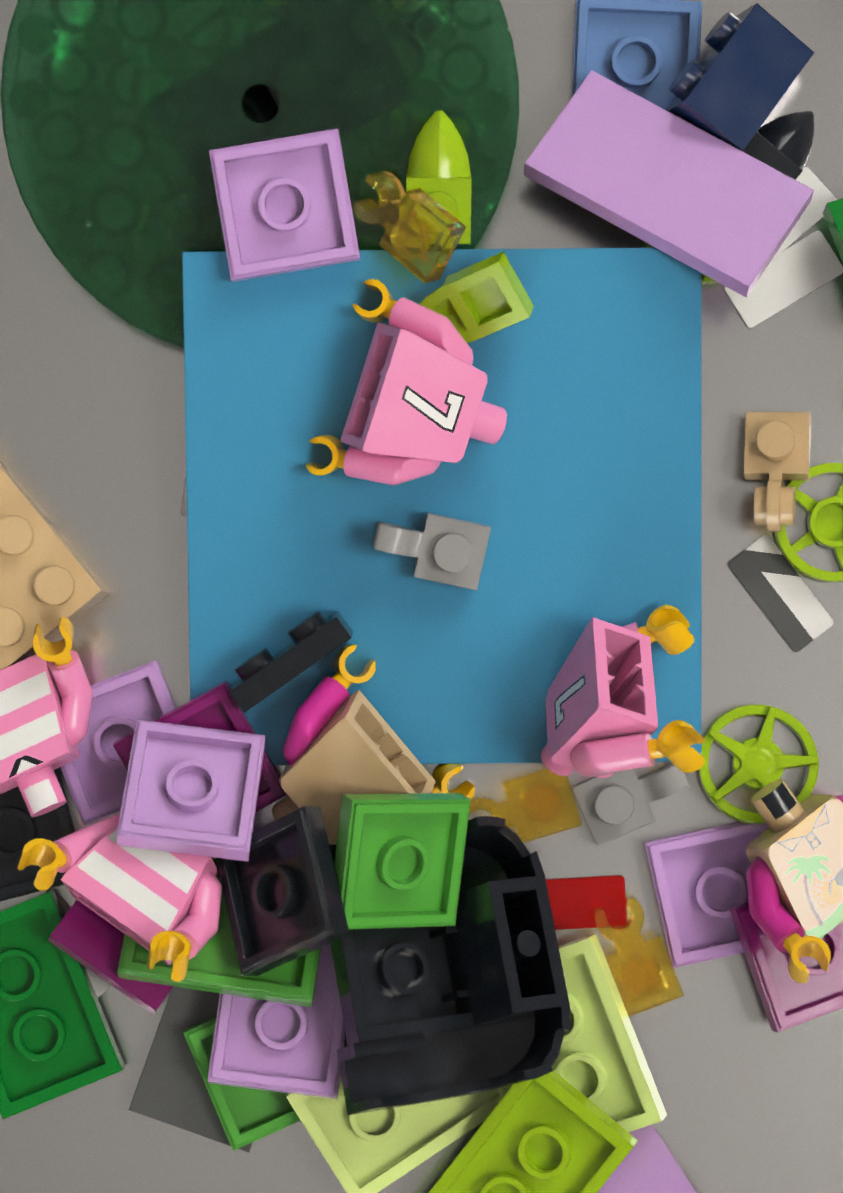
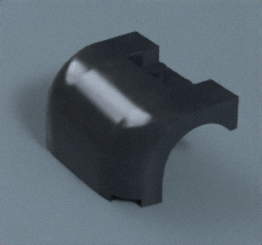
M478 816L468 820L455 926L349 929V935L330 943L348 1046L336 1049L348 1115L486 1092L537 1079L553 1071L551 1066L559 1056L564 1033L571 1031L570 1004L545 874L537 851L533 853L528 851L519 836L505 826V818ZM337 844L329 845L333 863H335Z

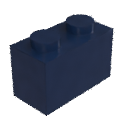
M758 3L737 16L729 11L715 24L705 39V42L711 46V49L699 64L692 60L675 78L669 88V91L675 95V98L666 108L668 112L741 151L746 148L815 53Z

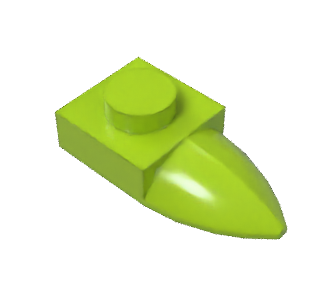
M436 110L424 124L409 156L406 175V243L471 244V172L469 158L458 130L443 110Z
M504 251L447 276L443 286L427 295L419 303L446 316L467 343L476 341L529 318L534 308Z

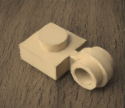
M746 412L744 476L746 480H769L767 487H755L754 494L755 525H767L768 532H781L783 525H795V487H784V480H810V412Z

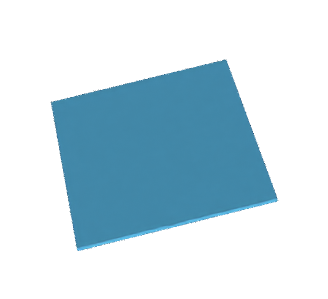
M657 248L359 250L360 261L232 282L226 252H182L190 700L226 680L232 688L233 684L241 679L235 671L238 666L264 648H267L271 655L274 656L292 644L294 641L288 632L315 612L320 611L324 618L327 619L339 611L353 631L352 638L245 712L256 733L266 735L265 749L274 765H287L288 762L283 754V746L295 712L325 676L332 678L335 675V656L338 650L349 644L357 645L354 652L348 655L345 660V667L350 675L360 674L371 659H374L376 662V671L372 678L363 683H352L347 689L349 695L351 696L360 690L421 764L543 763L540 755L541 750L547 744L546 695L591 618L594 617L620 627L636 622L639 628L646 625L648 617L659 606L671 605L679 609L690 623L688 630L694 637V643L686 651L677 655L667 654L657 641L651 643L658 728L651 737L652 739L658 738L661 730L674 720H682L690 724L701 735L702 273ZM504 251L534 305L531 316L476 341L467 343L473 350L472 366L487 374L488 382L482 401L501 406L507 413L506 426L499 441L491 445L469 438L464 457L459 463L442 461L433 474L398 485H387L348 477L345 475L344 469L340 468L326 475L310 473L305 464L317 463L322 466H328L332 461V452L327 445L322 443L314 444L309 442V440L320 435H332L341 440L378 323L365 321L355 312L352 303L364 310L372 311L377 309L382 303V293L366 287L363 282L368 279L379 280L387 287L393 300L398 301L404 297L419 304L427 295L443 286L447 276ZM386 318L379 323L389 325V319ZM342 442L345 450H348L350 445ZM426 512L489 525L491 531L478 589L472 590L414 577L413 570L416 557L397 555L374 549L373 542L378 521L422 531ZM701 743L689 746L701 755ZM666 757L655 759V762H670Z

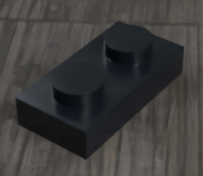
M320 611L315 612L288 632L294 641L292 644L274 656L271 655L267 648H264L235 669L241 679L233 684L229 692L244 713L352 638L353 631L339 611L327 619L324 618Z

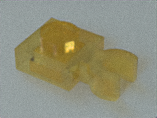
M381 171L368 174L365 181L377 191L379 205L371 198L357 201L352 207L355 215L364 223H379L386 229L379 245L425 284L439 280L466 226L421 188L404 192L401 182L392 173Z
M548 768L502 781L507 796L505 800L497 802L492 798L479 796L472 798L470 801L469 813H473L476 810H486L493 817L505 818V826L508 828L516 826L519 838L523 843L582 826L568 776L557 775Z
M632 895L625 898L627 907L630 910V919L622 927L611 926L602 907L594 910V921L598 930L607 939L614 941L616 950L604 955L629 1017L684 996L661 935L657 933L642 939L640 931L644 924V912L640 903Z

